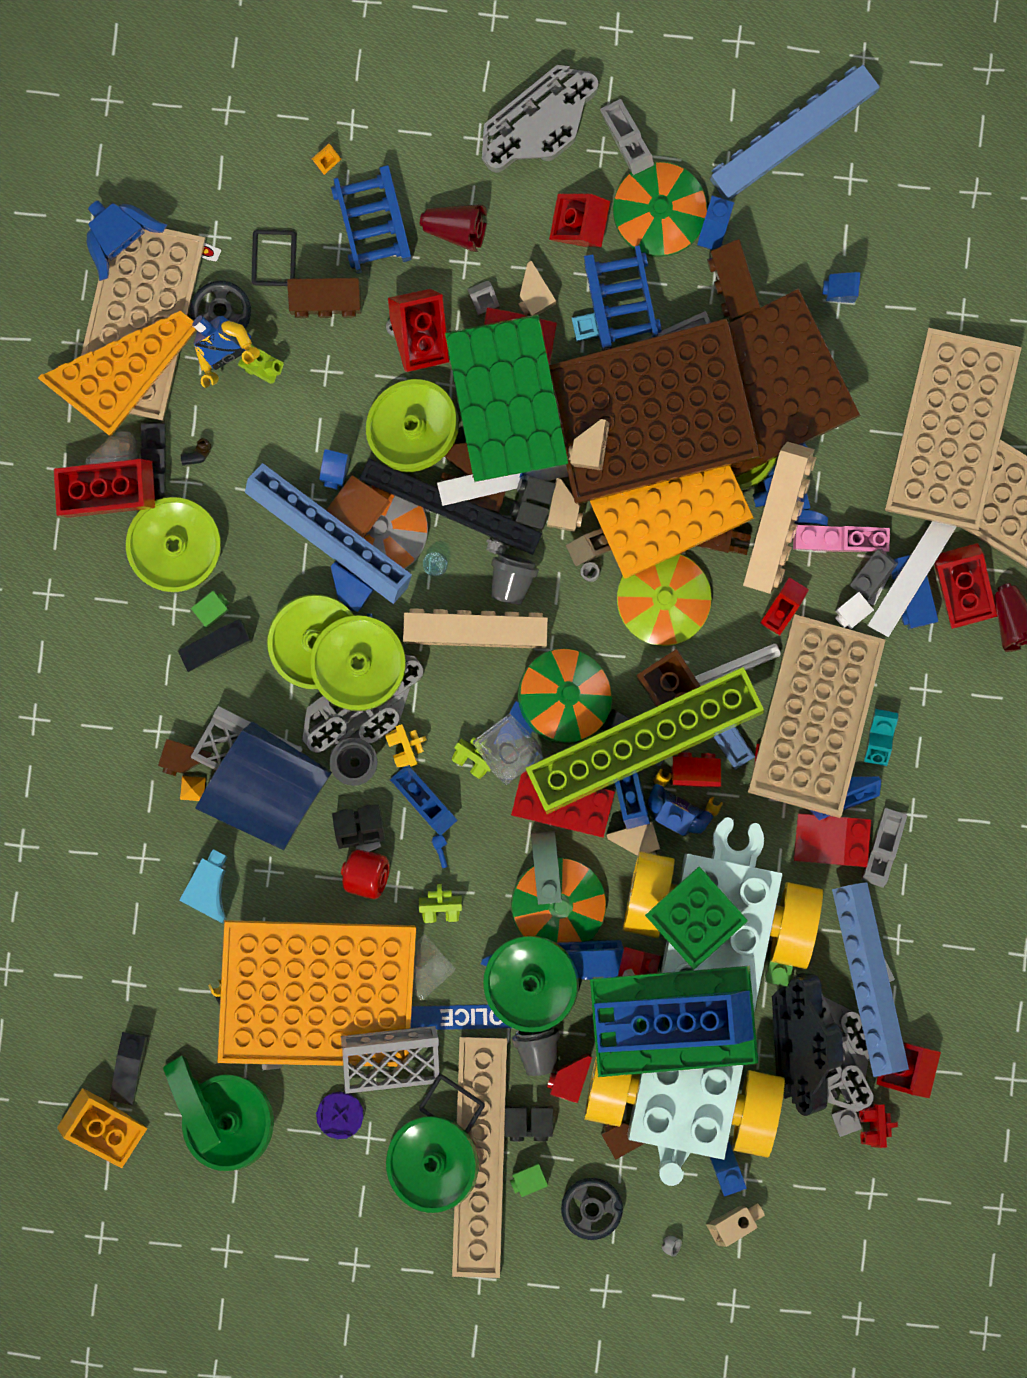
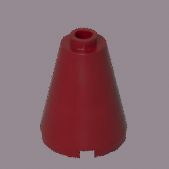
M479 204L427 208L425 213H421L419 223L423 227V231L469 251L478 252L476 247L481 248L485 237L487 223H483L482 220L483 216H487V211L484 205Z
M1008 583L997 588L998 592L995 593V602L1002 647L1005 652L1021 650L1020 646L1027 644V600L1017 586H1011Z

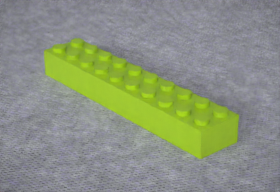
M744 667L539 761L527 767L526 771L546 814H549L762 715L764 709Z

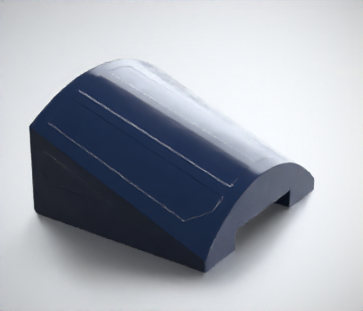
M251 722L241 731L195 809L279 849L285 850L332 772L261 726Z

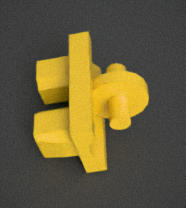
M402 724L395 726L396 729L386 734L385 737L389 747L402 743L404 752L393 755L397 768L418 765L411 747L415 746L417 754L424 752L421 743L427 741L426 736L419 738L416 730L410 731L412 741L409 742L404 726Z

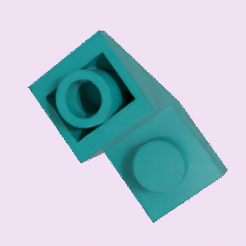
M875 709L864 762L888 765L899 713Z

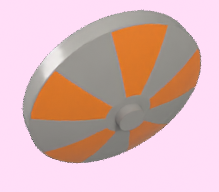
M366 484L390 501V503L364 539L402 568L407 569L421 555L427 541L428 523L425 511L422 507Z

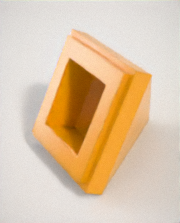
M327 144L312 158L324 175L342 160L330 144Z
M182 776L180 800L199 801L205 791L206 778Z

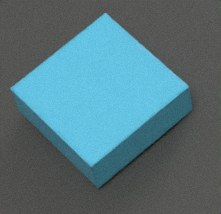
M594 313L572 317L576 342L599 337Z

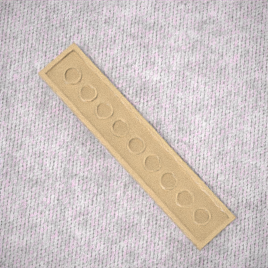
M460 1037L458 1085L483 1101L485 1107L468 1133L477 1150L479 1171L475 1186L469 1196L458 1206L454 1207L452 1277L500 1278L507 1038ZM458 1091L457 1124L465 1130L480 1105L460 1091Z

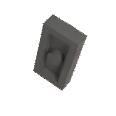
M877 549L850 586L857 592H860L866 600H871L898 563L882 549Z

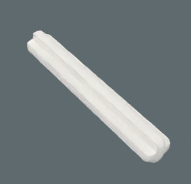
M772 644L699 674L695 678L703 686L742 667L746 671L775 659L781 653L777 644Z

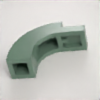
M555 831L531 833L538 905L560 903L562 899Z

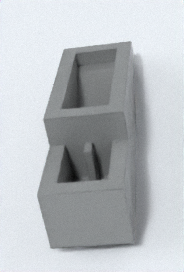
M619 99L601 108L600 112L632 174L635 175L653 166L652 155L622 100Z
M884 808L868 855V865L864 868L861 881L884 888L889 878L893 860L897 854L907 819L906 814Z

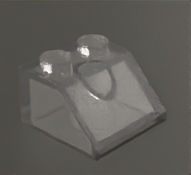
M508 714L473 741L474 746L491 771L505 785H508L524 773L527 767L543 758L538 741L511 714Z

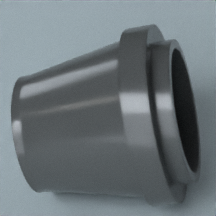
M499 554L498 557H493L491 563L493 566L491 597L503 602L521 605L534 577H537L539 569L535 567L534 562L507 554Z
M348 738L339 742L334 747L330 756V768L333 775L340 782L351 786L361 785L369 781L375 774L378 765L374 748L368 742L359 738ZM358 758L359 765L357 767L351 766V759Z
M551 1027L539 1032L518 1030L516 1035L512 1037L513 1046L518 1050L527 1075L540 1076L552 1073L558 1069L559 1029Z

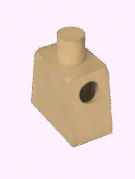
M758 1203L749 1209L745 1206H739L707 1223L706 1226L716 1244L727 1247L757 1229L755 1221L765 1215ZM739 1218H741V1220H742V1223H741L740 1226L738 1225V1220H739Z

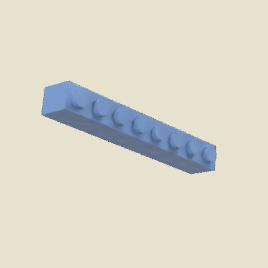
M862 65L858 69L854 66L844 74L845 78L840 82L834 80L825 88L827 91L821 96L817 93L807 100L806 103L808 105L801 110L799 107L794 109L787 115L789 119L784 123L778 121L768 129L770 131L769 134L764 137L759 135L749 143L751 147L743 151L740 149L731 156L732 161L726 165L721 163L712 170L713 174L710 180L725 200H731L876 94L880 86L865 66Z
M262 463L248 478L245 489L247 495L394 604L407 590L412 574Z
M868 883L832 889L873 1077L908 1070V1062Z

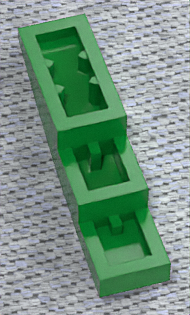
M180 1056L165 1065L163 1070L183 1120L197 1148L203 1154L220 1144L222 1140L210 1104L204 1100L199 1082L193 1078L187 1058Z

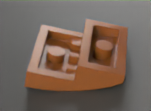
M352 475L326 511L364 538L387 508L390 501Z

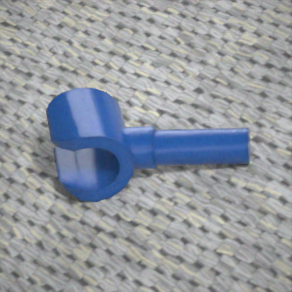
M438 834L433 837L432 843L439 855L442 868H446L448 866L442 847L447 845V842L443 835L440 836Z

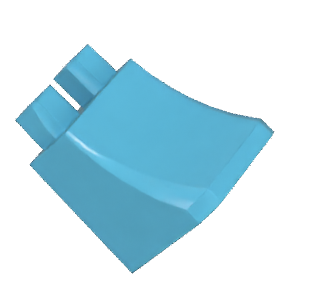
M213 849L207 861L203 858L201 859L179 901L224 924V920L227 918L223 910L221 890L226 871L222 867L227 857Z

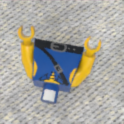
M202 315L198 316L192 323V326L197 330L194 340L195 350L201 371L205 372V375L201 378V384L204 388L210 386L209 379L212 385H215L219 380L218 375L211 371L212 368L216 371L241 355L243 362L250 364L260 355V351L256 347H251V335L246 332L241 324L231 322L224 316H218L209 322Z

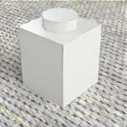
M858 592L835 611L838 614L835 618L843 628L847 626L849 629H852L874 609Z

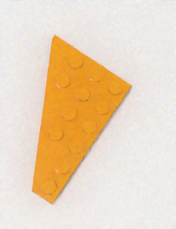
M178 311L170 315V317L161 319L146 328L139 329L117 341L108 343L100 349L84 354L69 363L58 366V368L41 374L38 379L111 437L197 330L192 326L193 320L182 311Z

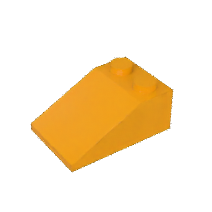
M82 1088L57 1129L64 1139L123 1168L146 1132L147 1127L103 1098Z

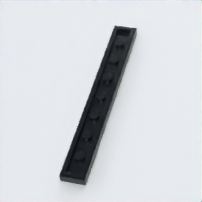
M368 458L359 479L366 484L531 555L534 554L542 536V533L467 500L442 506L437 487Z

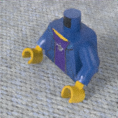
M660 769L653 779L655 784L648 799V806L653 811L654 819L682 836H686L689 833H702L713 819V816L718 815L723 803L721 802L718 806L712 803L714 797H711L705 808L706 811L699 809L664 789L672 775L669 773L665 778L661 774L663 769Z

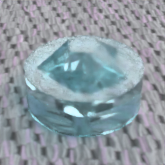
M431 552L425 556L423 568L427 574L440 576L447 570L448 561L442 553Z

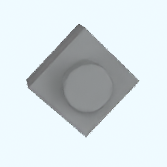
M845 1108L831 1114L839 1137L862 1129L857 1113L854 1110Z

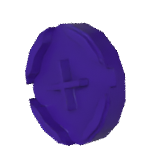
M341 1091L327 1095L320 1102L316 1117L317 1124L328 1137L347 1139L359 1130L364 1114L359 1100L352 1094H345V1092Z

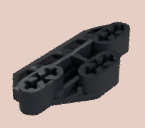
M808 973L795 975L788 984V987L779 988L772 996L776 1076L784 1077L785 1080L783 1098L792 1097V1103L796 1104L797 1111L803 1116L817 1113L827 1107L826 1075L830 1070L840 1067L844 1059L842 1031L837 1024L830 1023L825 1025L824 1021L822 1022L819 1016H821L823 1009L821 982L815 974Z

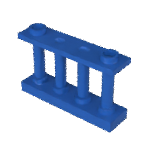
M389 165L379 167L381 174L376 175L377 178L341 187L339 179L335 178V186H331L334 200L339 199L352 254H348L350 267L356 268L357 274L362 273L361 263L394 255L396 257L401 256L403 262L412 260ZM377 187L385 189L386 197L382 198V201L350 209L345 207L344 195ZM385 210V212L390 211L392 220H388L386 224L354 232L351 231L349 218ZM389 232L391 234L396 233L398 242L393 243L394 246L357 255L354 241Z
M640 245L635 246V257L611 262H595L593 254L584 256V265L602 351L612 349L611 342H615V339L650 332L652 338L658 337V333H662L660 320L654 317L644 267L648 266L646 253H641ZM638 266L640 279L605 286L604 283L599 284L598 276L602 275L601 273ZM639 288L643 290L645 301L610 308L603 304L602 298H605L608 294ZM647 310L649 323L615 330L608 328L607 320H610L613 316Z

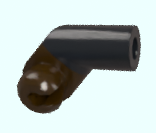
M201 438L197 441L198 445L193 453L181 454L182 466L204 462L211 452L209 441Z

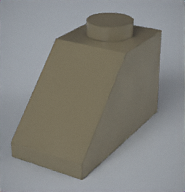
M602 528L585 534L566 545L575 566L589 562L612 551Z

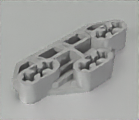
M556 65L484 124L482 161L490 171L498 173L505 170L517 159L541 158L544 161H552L576 140L583 107L597 94V78L590 71L570 69V66ZM567 75H573L563 84L566 87L565 89L557 81L558 79L561 81ZM584 82H585L586 84L592 83V89H591V90H590L589 88H585V89L581 92V97H582L581 100H580V95L578 94V95L574 98L573 105H572L571 103L565 104V98H566V97H567L568 99H572V98L576 95V90H575L576 87H577V92L579 93V92L583 89ZM550 91L551 94L538 104L540 107L538 109L532 100L537 101L546 92ZM524 111L526 115L512 125L514 127V130H512L506 121L511 122ZM562 130L566 132L570 130V137L564 136L561 138ZM499 132L500 136L488 145V136H493ZM554 135H556V140H558L559 138H561V139H560V145H562L561 147H558V142H556V143L552 146V152H551V153H550L548 150L544 152V145H545V144H546V146L549 147V146H551V145L554 143V137H553ZM511 142H519V149H516L515 147L510 149ZM503 146L505 148V152L508 151L510 157L509 159H507L506 153L503 155ZM501 155H503L501 157L500 164H498L497 162L492 163L493 156L499 158Z
M405 655L407 662L404 676L409 672V666L413 668L419 667L417 670L418 676L414 678L413 675H410L406 678L407 681L411 682L407 686L402 681L399 690L381 706L365 711H350L338 708L336 710L338 714H336L330 706L331 702L324 696L308 706L302 739L307 747L315 753H322L332 745L348 738H359L369 744H373L395 729V726L399 725L410 687L420 681L424 674V669L417 658ZM385 713L389 715L394 713V723L392 725L386 723L382 726L387 729L381 734V730L377 729L374 732L375 737L373 739L364 737L366 727L373 729L377 726L372 721L378 718V722L381 723L385 720ZM322 714L325 719L309 730L310 718L312 717L313 720H316ZM334 722L337 724L342 723L343 726L340 728L342 732L340 734L334 732L330 735V737L335 738L332 742L329 743V739L326 738L321 742L323 745L321 748L312 746L315 736L321 738L325 735L320 732L326 727V732H329L333 729L332 724Z
M822 994V1008L824 1007V1010L822 1011L823 1016L820 1019L822 1022L824 1021L825 1025L834 1023L840 1027L844 1058L840 1067L830 1070L831 1073H837L826 1078L828 1103L858 1112L869 1107L873 1102V1093L865 1079L869 1054L866 1042L864 1043V1049L856 1047L858 1040L855 1035H852L851 1038L849 1037L848 1033L854 1032L850 1026H845L848 1016L856 1018L853 1024L856 1030L859 1031L862 1027L859 1014L824 997ZM858 1032L860 1038L865 1040L864 1032ZM849 1069L857 1073L854 1075L856 1083L860 1084L862 1081L864 1086L858 1085L861 1092L867 1093L863 1103L860 1100H856L859 1096L856 1089L853 1088L850 1092L848 1086L854 1087L850 1079H845ZM839 1087L846 1103L835 1100L838 1095L834 1088Z

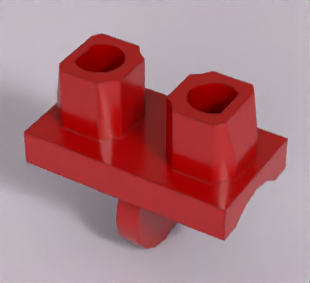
M871 1104L869 1107L859 1111L860 1122H870V1131H861V1144L871 1145V1147L887 1148V1137H892V1128L898 1127V1122H891V1113H885V1104Z

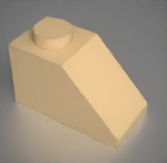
M532 261L527 263L520 292L521 302L518 303L523 314H529L530 316L539 315L556 305L555 298Z
M601 419L574 439L573 446L570 445L568 450V460H571L570 463L574 467L595 470L603 469L609 422Z
M556 478L547 527L575 532L576 526L581 527L583 513H579L580 506L575 504L573 496L563 481Z
M653 822L606 834L608 840L635 855H638L639 851L656 855L655 850L660 849Z

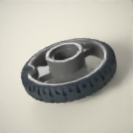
M213 281L201 287L194 295L190 307V316L193 321L202 315L210 322L218 317L215 315V309L218 306H225L227 312L224 317L231 322L243 325L246 330L251 319V304L248 296L239 286L228 281ZM211 291L214 292L216 299L210 302L208 313L199 314V305L202 299ZM230 291L240 299L243 306V314L233 313L232 306L226 300L227 294Z
M585 1178L575 1182L568 1188L562 1199L561 1214L565 1225L574 1235L586 1240H598L610 1235L618 1227L623 1214V1204L618 1191L609 1182L599 1178ZM587 1187H600L607 1191L611 1198L606 1202H602L596 1196H589L587 1194ZM572 1198H576L581 1202L580 1212L583 1218L577 1224L573 1222L569 1212ZM596 1203L599 1206V1210L596 1214L589 1215L585 1211L586 1205ZM607 1212L613 1215L611 1222L605 1228L598 1231L591 1230V1223L600 1220L604 1213Z

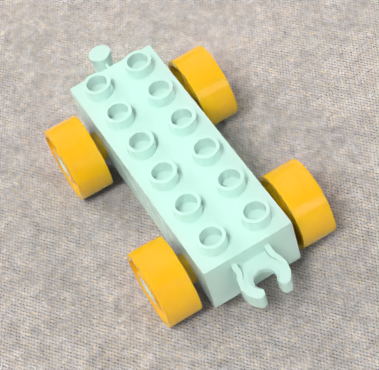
M727 817L716 826L713 833L714 851L712 859L685 853L679 884L700 866L748 920L745 925L695 970L750 966L755 1011L770 936L773 937L770 955L771 962L807 969L818 931L823 889L786 882L780 905H776L782 873L755 868L757 857L760 855L764 845V834L760 825L752 823L749 826L748 846L744 850L735 851L727 843L728 834L733 829V820ZM639 851L630 887L623 931L659 938L660 932L648 920L645 914L678 885L671 883L674 858ZM667 941L660 973L693 970ZM595 1058L584 1120L620 1127L626 1103L633 1104L627 1133L628 1139L658 1147L660 1158L659 1176L661 1181L666 1185L674 1186L683 1179L684 1171L681 1170V1167L690 1153L724 1160L731 1125H735L732 1141L733 1151L769 1158L779 1123L785 1080L784 1077L748 1070L741 1094H739L738 1089L743 1065L598 1077L597 1058Z

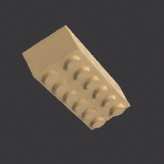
M786 442L780 450L743 586L771 594L773 589L778 588L780 583H782L785 569H782V565L784 566L789 559L792 547H789L788 544L791 543L792 538L794 539L798 527L794 522L797 521L798 516L802 513L804 502H801V498L807 493L810 484L807 475L809 476L811 471H813L817 457H813L815 449Z
M410 609V613H404L403 642L405 644L546 649L548 618L543 617V613H529V617H519V612H505V616H495L496 613L494 611H481V615H472V612L469 610H457V614H448V610L434 609L433 614L425 613L424 609Z

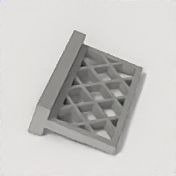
M218 706L191 758L217 770L221 764V759H224L227 753L219 755L215 744L228 741L231 748L233 745L231 740L237 739L241 731L251 722ZM214 725L223 729L226 737L214 740L211 733ZM275 735L302 753L303 748ZM212 746L215 756L206 758L200 755L199 752L204 747Z
M429 1026L341 1036L345 1094L433 1084L439 1075V1039L436 1027ZM432 1047L433 1052L427 1058L418 1053L422 1048ZM399 1050H407L410 1053L403 1061L394 1056ZM382 1052L386 1057L379 1064L371 1059L375 1053ZM359 1055L363 1059L354 1066L348 1062V1056ZM414 1057L422 1061L415 1070L407 1065ZM390 1059L399 1064L392 1072L384 1068ZM366 1062L375 1067L368 1075L360 1070ZM426 1066L434 1070V1076L423 1077L419 1073ZM403 1068L411 1073L407 1079L400 1080L396 1077ZM379 1071L388 1076L383 1082H376L372 1078ZM355 1074L364 1079L360 1084L350 1085L349 1080Z

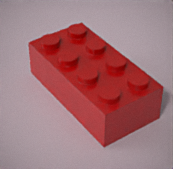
M134 459L53 469L57 516L71 518L155 508L152 461Z
M522 769L511 816L604 838L615 791L602 788L546 814L527 771Z

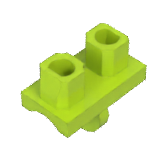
M258 349L260 355L254 362L246 364L242 358L240 359L238 366L245 369L246 373L254 374L270 384L274 383L276 376L281 374L284 365L282 361L275 359Z
M473 737L470 743L461 738L454 747L456 751L452 761L460 766H463L468 758L474 761L475 765L470 773L478 779L483 777L487 771L490 772L496 764V761L489 757L493 750L486 746L489 740L486 737L481 742Z
M437 884V891H428V897L419 898V913H422L424 923L436 922V912H446V921L448 922L459 921L460 911H462V896H452V890L442 891V884Z

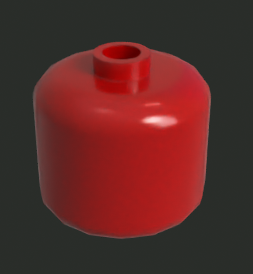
M361 849L353 851L347 861L343 863L341 875H343L342 883L345 891L370 899L379 898L388 881L390 870L388 858L384 855Z

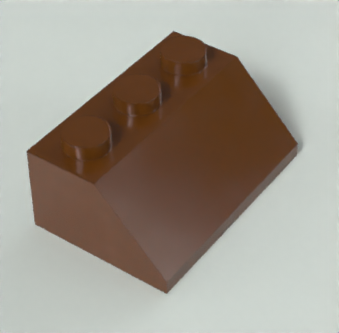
M740 239L711 251L707 263L710 272H715L717 281H714L717 295L721 294L724 301L721 304L724 318L728 317L729 321L733 322L753 311L759 310L760 305Z
M359 278L287 279L289 312L291 315H295V318H309V314H318L319 318H332V314H342L344 318H354L356 314H361V285Z
M677 649L636 675L656 707L701 687Z

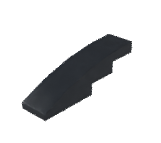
M142 422L141 459L152 461L156 501L166 498L165 422Z

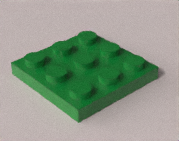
M700 866L645 914L648 920L693 970L748 922L744 915Z

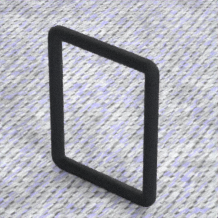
M255 230L252 243V284L256 286H287V282L256 281L257 234L291 235L290 279H295L296 233L292 230Z
M438 1075L420 1104L419 1110L426 1116H435L424 1109L442 1079L480 1105L465 1129L469 1133L485 1107L484 1102L446 1076Z

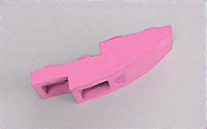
M798 525L793 539V549L829 552H876L877 549H882L884 552H889L890 528Z

